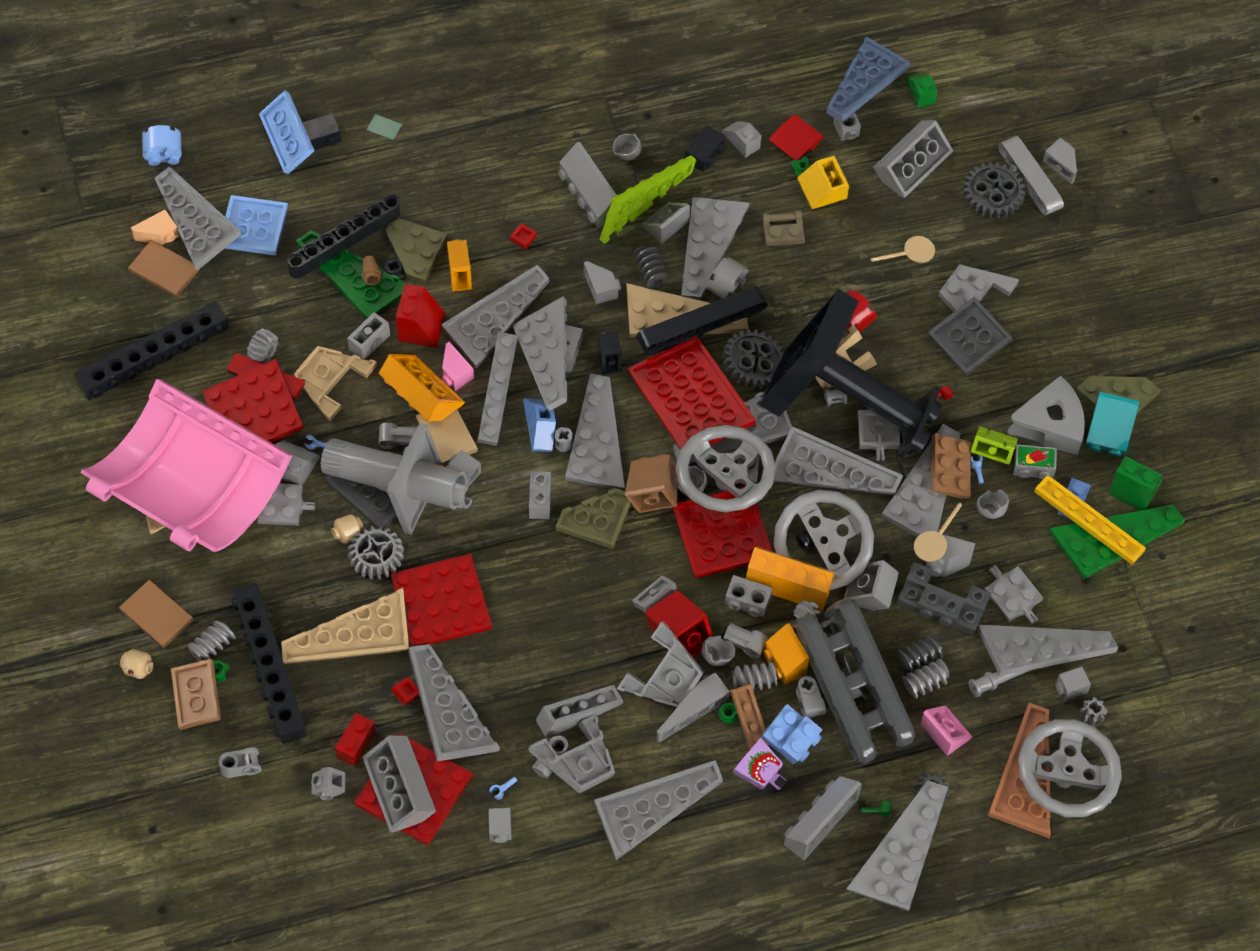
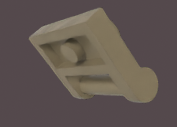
M801 210L795 211V213L769 215V213H762L766 246L805 243ZM792 220L796 222V224L770 225V222Z

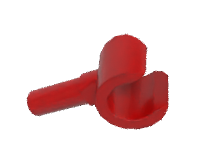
M943 386L936 399L943 397L948 401L953 397V391L948 386Z

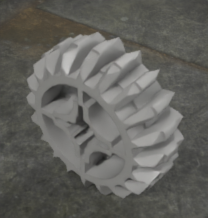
M372 525L370 531L364 528L363 534L357 532V538H352V545L348 547V558L351 560V566L355 567L356 573L361 572L363 578L369 574L371 580L374 576H377L380 580L383 574L388 578L389 571L395 573L396 567H400L401 561L404 559L402 554L404 547L402 546L401 539L397 538L395 532L391 534L389 528L383 531L382 526L375 530V527ZM368 544V548L363 550V553L360 554L363 547H365ZM390 552H392L391 556L386 561H384V558L388 556Z

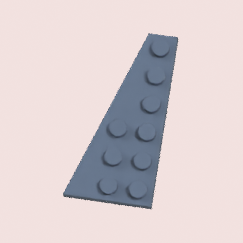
M865 37L862 47L859 48L858 54L847 70L843 82L840 83L837 93L834 94L827 107V114L840 122L844 121L910 68L911 62L870 38Z

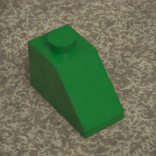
M921 72L905 76V81L917 108L935 104L938 90L931 75Z

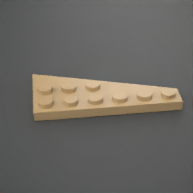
M626 283L630 338H635L639 331L710 303ZM747 317L704 334L739 333V331L745 333L748 329Z
M403 588L388 596H383L368 605L365 604L338 616L332 621L320 624L314 629L282 641L284 664L408 651L409 641Z

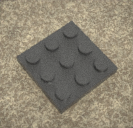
M975 297L971 298L928 332L933 341L966 377L1012 341V337Z

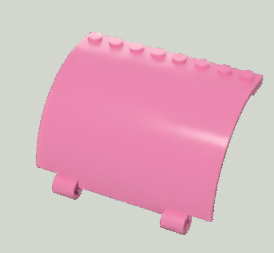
M156 379L149 394L148 403L128 435L107 457L89 468L82 469L81 474L90 478L86 486L87 492L102 501H107L113 495L173 530L170 541L186 551H191L198 542L211 551L217 552L232 544L256 520L279 485L292 455L167 382Z

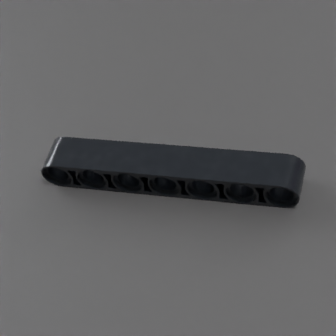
M394 194L384 196L292 253L287 259L289 275L293 278H301L397 219L401 214L399 197Z
M752 287L639 331L636 337L644 353L652 354L759 313L766 309L768 302L759 287Z

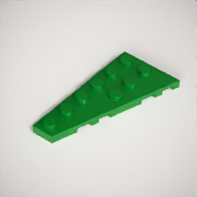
M311 230L297 239L296 245L302 248L321 235ZM348 249L318 267L365 319L373 312L379 315L401 299L405 285L404 281L394 274L391 275L383 271L378 266L382 274L380 282L376 285L366 284L362 279L363 257L348 252Z
M1173 504L1105 517L1143 546L1185 522V519ZM1076 523L1049 529L1051 536L1083 579L1122 558Z

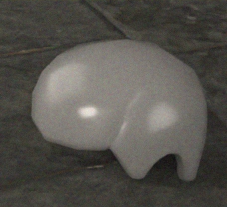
M622 134L614 140L612 149L620 160L631 161L639 156L641 142L635 134Z
M689 466L688 470L691 481L699 491L703 492L707 485L705 471L698 466ZM677 477V487L683 494L686 495V493L680 487Z
M988 490L979 496L977 500L978 512L986 518H1000L1008 508L1009 498L1003 490H998L996 493Z
M721 635L711 636L702 643L701 654L709 664L723 666L735 656V647L731 640H722Z

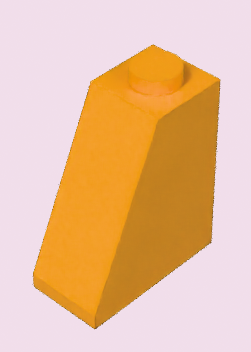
M458 239L448 241L447 249L452 292L472 290L467 241Z

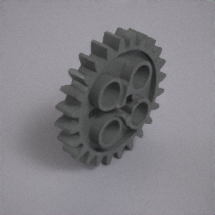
M989 162L987 167L983 163H981V168L975 166L974 172L969 171L963 184V196H966L965 202H970L969 208L975 207V213L982 211L981 216L988 213L989 218L993 214L996 215L997 219H999L1000 214H1003L1004 217H1007L1008 212L1014 214V210H1019L1020 204H1023L1026 193L1024 191L1025 185L1022 184L1023 178H1018L1019 172L1013 174V168L1007 170V164L1000 167L999 162L995 166L991 162Z
M749 329L746 330L745 334L739 331L738 335L733 334L732 338H729L723 349L724 354L722 358L725 359L723 365H729L726 372L732 371L731 378L737 376V383L744 381V387L749 383L752 389L756 385L762 389L764 384L766 387L768 386L783 353H780L783 347H777L778 341L772 342L771 335L766 338L764 331L761 335L758 334L756 329L753 334H751Z

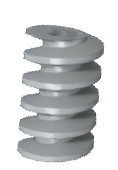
M215 621L213 623L214 627L209 626L207 628L208 633L202 632L201 638L197 637L194 639L195 644L190 643L188 645L190 653L198 662L203 661L202 659H210L209 653L216 656L215 648L222 651L221 643L229 644L227 637L236 638L225 623Z
M937 659L936 663L931 662L928 666H922L921 670L916 669L914 674L910 672L906 677L902 676V681L908 693L914 699H917L918 691L922 696L925 695L924 688L932 692V685L937 689L940 688L939 681L943 685H947L946 678L950 675L946 664L941 659Z
M769 662L768 668H766L765 664L761 663L759 669L756 664H753L751 670L748 665H744L743 671H741L739 666H736L735 671L733 672L732 670L733 688L736 689L740 686L751 684L754 691L755 685H758L759 689L762 690L763 685L766 684L768 689H771L772 683L777 687L774 664Z

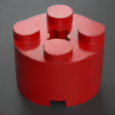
M850 289L847 294L859 302L846 330L850 333L848 329L854 325L859 333H861L876 320L877 316L874 309L870 311L868 308L870 305L868 300L858 291L854 290L852 292V289Z

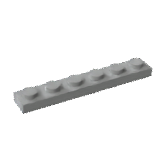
M498 331L477 442L494 446L498 444L518 335Z

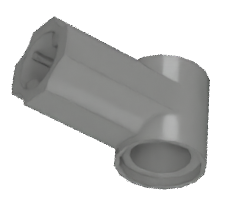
M383 423L379 426L378 445L384 449H392L396 445H409L412 433L417 427H397L393 423Z
M731 623L725 632L723 640H731L734 646L743 649V652L748 656L759 658L768 637L759 631L754 630L750 632Z
M554 736L550 740L549 744L552 748L557 745L564 747L562 751H555L558 756L568 752V742L564 737ZM539 759L532 766V769L542 778L547 779L553 772Z

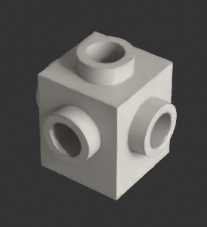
M324 767L320 771L313 773L311 794L319 796L322 800H332L333 797L345 793L346 772L331 767Z

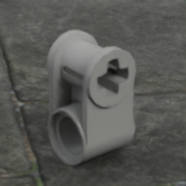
M810 676L802 677L798 682L796 695L803 718L805 716L813 718L826 714L825 703L820 695L817 682Z
M246 748L223 753L219 758L221 774L226 778H233L261 772L262 768L258 763L257 757L259 750L257 748ZM226 763H234L230 768L224 766Z

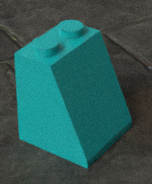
M1100 392L1096 399L1085 446H1089L1090 450L1096 452L1101 450L1109 451L1108 454L1116 457L1125 455L1140 401Z

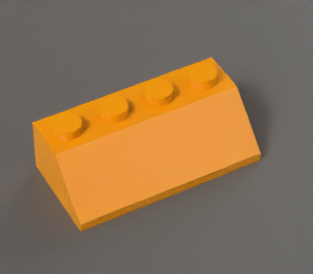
M389 354L379 372L384 378V382L392 386L400 397L406 399L409 402V406L417 410L427 422L442 421L465 403L416 355Z
M754 547L746 579L772 587V595L798 604L803 600L809 603L813 601L819 606L818 610L823 612L836 572L767 549Z

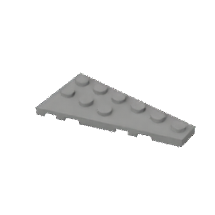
M170 166L155 177L197 271L242 235L234 224Z
M590 374L565 481L607 489L617 488L625 491L610 377Z
M944 424L937 432V434L958 439L961 434ZM931 442L881 516L916 537L926 531L938 532L946 495L931 492Z

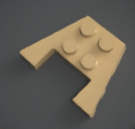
M854 325L848 329L850 333L844 339L842 337L836 350L837 354L850 362L852 361L846 350L862 339L861 334ZM869 351L853 362V364L863 370L877 365ZM815 377L823 390L833 387L819 377Z
M317 346L293 375L304 380L303 390L331 422L341 410V404L327 396L349 369L367 378L377 367V362L372 359L369 361L364 360L356 355H344L340 351Z

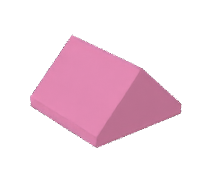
M946 705L924 711L920 725L947 756L973 737Z

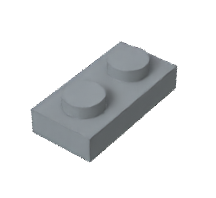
M662 575L636 596L632 602L635 607L645 612L668 597L677 589L675 582Z

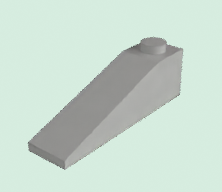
M716 672L710 676H703L659 728L656 739L658 743L729 700L730 691Z
M611 685L544 706L536 718V722L544 736L548 737L564 732L595 714L598 716L623 704V700L615 686Z

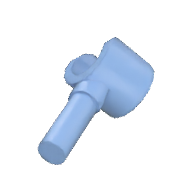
M312 435L306 436L307 439L313 440L312 443H304L311 450L316 447L325 448L327 444L317 441Z
M979 455L978 461H974L971 456L970 467L975 469L979 484L984 483L981 473L983 457Z
M513 777L501 786H491L490 794L500 790L499 794L494 798L496 800L502 799L504 791L517 782V779Z

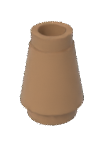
M366 256L363 258L362 279L368 285H376L380 282L382 274L374 257Z

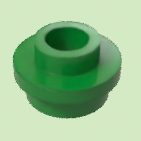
M725 703L719 707L718 717L722 722L731 724L738 719L734 704ZM731 712L732 716H726L725 713Z

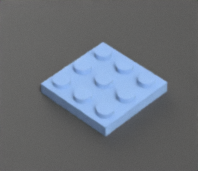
M231 195L225 217L240 230L242 235L225 249L276 256L288 211V203Z

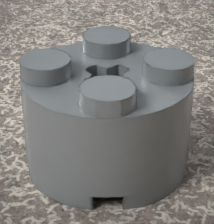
M726 256L714 270L712 277L714 280L709 279L706 289L722 299L734 295L737 288H741L747 279L745 277L749 270L734 259Z

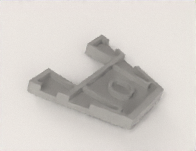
M959 264L939 291L938 296L955 312L973 297L980 302L991 287L1010 296L1018 285L1019 280Z
M662 621L651 638L669 650L647 684L628 672L617 689L678 707L695 687L704 672L667 624Z
M596 714L582 720L578 725L589 740L588 742L559 756L546 738L531 745L528 749L531 754L578 793L613 777L615 774L608 749H605L602 730H599L598 727L599 720Z

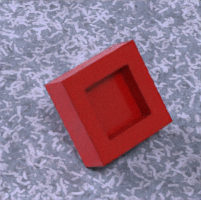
M521 223L510 235V241L526 250L537 237V232Z
M409 677L400 681L391 689L404 706L420 696L418 687Z

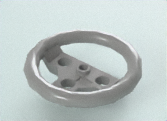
M722 425L706 428L690 437L679 451L675 469L679 485L690 500L709 510L732 512L747 509L763 499L773 485L776 466L771 449L761 437L745 428ZM727 437L739 439L743 442L733 453H717L708 441ZM760 455L764 469L761 481L758 484H754L748 478L747 470L754 465ZM691 456H693L699 467L715 479L716 486L719 489L728 490L736 498L728 500L712 498L699 491L689 475L688 466ZM708 459H714L716 463L708 464L706 463V461ZM743 459L745 463L737 464L735 460ZM741 483L744 484L746 487L743 489H738L735 487V485Z
M816 490L798 496L784 508L775 525L774 549L776 553L790 557L786 546L787 529L794 516L798 513L828 570L836 572L830 590L849 585L864 572L873 555L874 532L869 516L855 500L838 491ZM816 503L836 504L848 510L850 515L839 521L826 518ZM812 516L820 518L821 524L819 527L813 528L810 526L809 520ZM844 524L848 527L849 532L846 536H840L837 533L839 525ZM861 532L860 553L854 564L850 567L844 554L847 541ZM823 536H826L828 538V542L826 544L821 543ZM832 552L840 555L839 563L832 564L829 561V555Z
M1055 719L1036 727L1024 740L1018 757L1020 779L1029 796L1045 810L1063 817H1087L1103 810L1117 795L1122 779L1120 757L1111 741L1094 726L1075 719ZM1062 732L1056 752L1050 756L1038 755L1034 751L1035 747L1045 737ZM1083 737L1088 738L1100 748L1107 761V765H1091L1081 753ZM1069 748L1073 750L1074 756H1067L1064 749ZM1042 764H1047V765H1049V766L1051 767L1052 771H1051V772H1045V771H1043L1042 768H1041V765H1042ZM1090 772L1094 779L1087 780L1083 773ZM1035 778L1054 781L1063 788L1075 785L1091 789L1105 787V789L1096 799L1084 804H1066L1051 798L1039 787Z

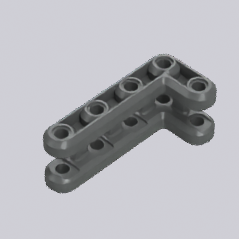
M844 598L835 602L827 608L824 614L826 621L820 624L817 620L818 617L811 614L802 616L792 622L790 625L809 656V662L853 759L857 763L864 765L874 761L877 751L870 737V730L881 725L884 726V729H887L894 746L903 748L912 744L915 738L914 728L856 601ZM829 627L832 635L827 637L823 629ZM848 647L857 662L858 670L845 676L837 664L834 652ZM866 686L874 700L875 710L862 715L852 697V691Z

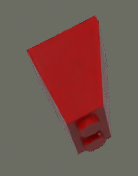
M406 283L404 285L396 314L398 341L437 348L442 331L441 324L444 323L446 313L423 286Z
M678 590L644 612L648 625L653 632L664 621L692 658L701 653L702 643L708 637H713L707 615Z

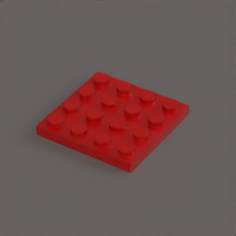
M276 359L202 391L208 407L270 443L304 429Z
M729 491L709 495L712 498L724 500L736 498ZM692 500L677 503V507H672L694 579L749 566L754 547L772 551L756 503L747 509L732 512L709 510Z
M471 554L391 573L395 592L403 588L410 647L432 645L492 629Z
M408 738L436 812L422 823L400 831L428 846L472 779L473 773L450 760L437 761L435 752ZM369 779L354 804L386 822L371 779Z

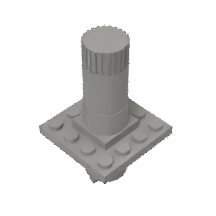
M419 423L417 429L413 431L410 444L404 449L403 455L384 452L331 438L323 450L321 470L324 474L387 491L403 532L412 535L426 503L455 510L457 508L467 509L473 502L471 498L465 497V493L468 490L466 473L442 466L427 424Z

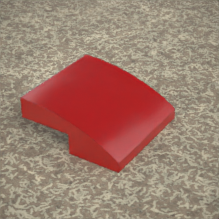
M794 114L769 138V141L791 159L798 161L809 150L813 151L824 136Z

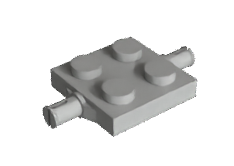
M870 409L858 410L859 449L876 450V460L880 461L881 454V461H884V450L899 449L900 447L899 427Z
M279 484L269 502L259 514L257 521L258 524L299 526L303 510L315 511L316 503L303 502L302 485Z
M996 565L991 567L989 571L996 580L985 587V591L991 593L990 599L1008 622L1025 615L1030 623L1034 624L1038 618L1031 610L1036 604L1043 601L1042 595L1019 566L1004 574L1001 573Z

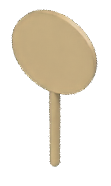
M914 236L907 240L903 252L871 258V261L906 255L916 263H926L934 257L935 247L929 239L922 236Z
M958 503L939 532L926 531L916 538L914 551L921 560L933 562L945 555L947 541L942 533L961 508V503Z

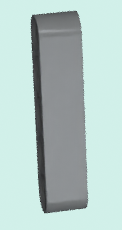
M1017 135L998 144L1000 154L1009 167L1013 168L1014 173L1019 172L1018 178H1023L1022 184L1025 185V190L1043 215H1048L1064 207L1062 197Z

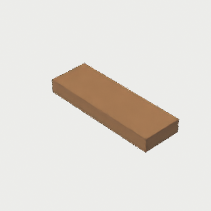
M748 684L730 690L750 751L766 731L752 686Z

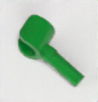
M882 801L880 807H861V813H879L883 817H888L892 811V803L888 801Z

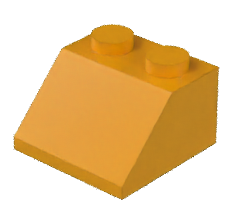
M788 623L766 641L765 650L763 651L766 660L774 664L777 679H781L784 685L805 676L809 662V656L790 623Z

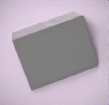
M668 202L642 222L641 226L662 244L689 223L690 206L685 203Z

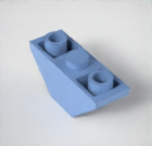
M524 398L523 403L532 451L551 452L556 425L554 409L549 411L543 399Z

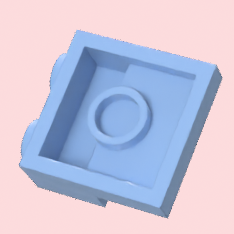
M787 704L769 725L761 738L790 763L795 764L798 761L803 762L810 753L807 749L810 745L815 746L820 741L822 736L819 734L822 729L807 716L803 718Z

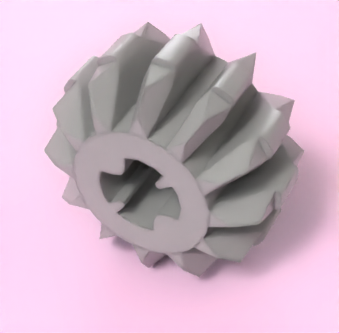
M262 328L256 331L251 341H249L247 355L262 364L270 361V358L274 356V352L277 350L278 337L267 329Z

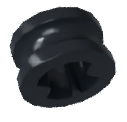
M389 259L385 263V272L400 277L403 272L402 263L397 259Z
M805 530L802 532V535H796V540L804 551H807L809 546H815L808 531Z

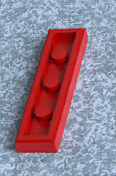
M235 353L226 370L238 376L263 364ZM282 372L292 399L296 400L305 382Z

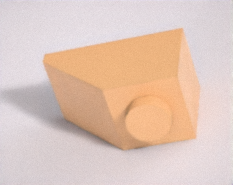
M166 210L131 227L134 240L149 243L152 240L160 245H164L179 237L177 226Z

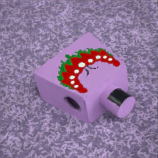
M761 738L733 771L735 775L761 790L768 783L780 790L787 781L777 773L783 766V763Z

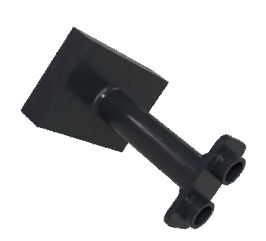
M838 288L786 347L759 405L780 417L817 376L901 428L903 440L896 456L903 458L910 450L918 454L930 437V433L924 430L925 424L931 425L942 409L943 404L936 401L940 388L935 385L925 396L913 401L837 354L836 350L859 302Z

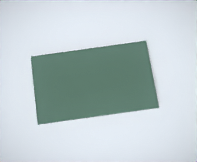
M375 114L366 130L394 140L403 124Z

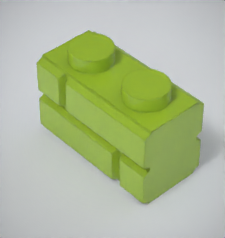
M980 426L975 436L971 453L1009 465L1018 438Z

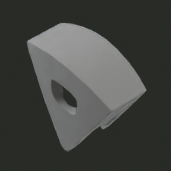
M1060 376L1012 414L1011 420L1013 424L1008 428L1007 434L1019 440L1044 447L1057 448L1059 451L1078 455L1084 435V413L1076 392Z

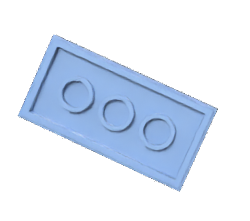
M282 92L259 115L284 173L289 174L311 155L314 149L289 92Z

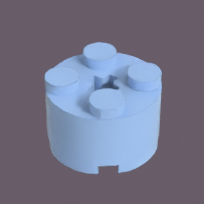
M157 125L149 127L146 133L143 131V157L148 161V164L158 166L161 162H168L172 165L179 163L182 153L181 132L175 128V131L170 130V126Z

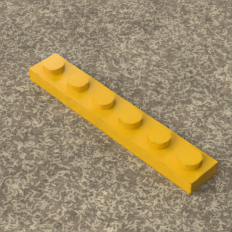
M1049 475L1035 488L1034 492L1131 565L1145 552L1146 547Z

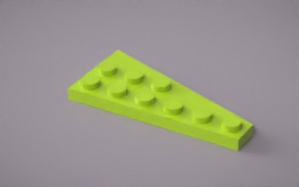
M691 155L685 159H680L676 164L666 167L660 173H655L649 179L642 180L638 185L629 187L620 195H615L610 202L611 206L606 214L607 218L600 240L606 244L613 232L618 234L623 230V226L628 220L633 222L653 205L652 201L655 198L665 196L666 191L671 185L676 187L692 174L696 159Z

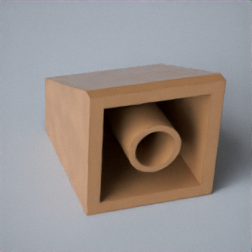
M660 454L652 458L643 457L639 460L631 461L625 496L638 513L677 507L676 462L670 454Z

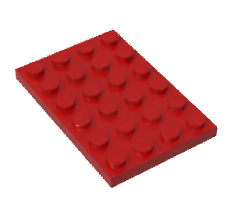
M697 336L627 368L629 376L679 450L682 449L690 437L706 428L729 425L746 429L756 424L754 416ZM727 437L712 439L708 442L711 446Z

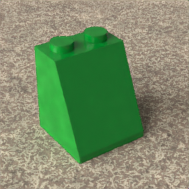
M1125 456L1115 473L1108 494L1140 511L1146 510L1163 482L1162 474Z

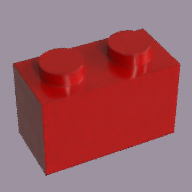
M355 713L335 747L336 758L356 767L376 733L375 722Z

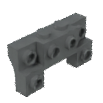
M914 562L898 598L897 605L914 611L923 618H931L943 626H950L974 636L991 593L972 585L966 599L928 584L933 569Z

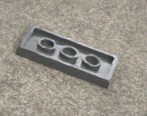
M327 475L324 478L330 487L375 528L379 529L382 526L384 530L398 518L387 491Z

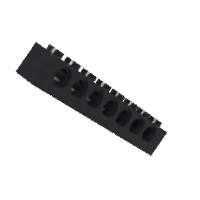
M214 301L74 373L77 384L88 401L98 398L110 389H115L120 384L135 379L141 373L150 371L163 362L170 361L174 356L185 353L198 344L205 343L209 338L217 334L224 333L229 329L227 317L218 303Z
M255 583L233 590L235 598L231 599L234 610H239L240 616L237 617L240 629L245 628L246 634H243L246 647L251 646L252 652L249 653L252 665L257 664L258 667L255 674L258 683L262 682L264 686L261 689L264 701L268 700L270 707H267L270 720L275 719L276 725L273 726L276 738L281 737L282 744L307 737L306 728L258 584ZM247 608H254L252 611H245ZM255 625L260 626L258 629H251ZM260 643L266 644L264 647H257ZM266 661L272 662L268 666L263 665ZM273 679L279 680V681H278L277 683H275V684H270V683H269V682H270L271 680H273ZM277 698H284L282 702H275ZM284 716H290V717H291V718H290L289 720H287V721H282V720H281L282 717H284Z

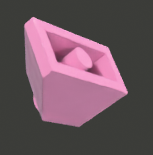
M450 342L446 343L442 366V380L456 391L474 379V370Z

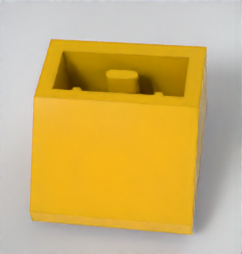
M835 156L816 161L797 177L811 209L847 199L849 185Z

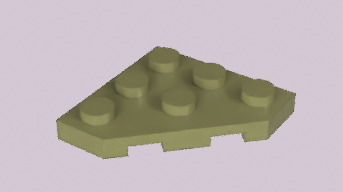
M397 218L390 222L386 230V236L391 242L397 259L402 263L406 278L425 284L447 240V234Z
M1089 376L1076 388L1075 392L1093 407H1095L1096 399L1100 392L1140 401L1137 413H1139L1160 393L1161 389L1146 377Z
M617 488L611 489L604 495L594 496L582 501L580 505L563 509L556 524V531L614 549L631 507V502L625 496V491Z

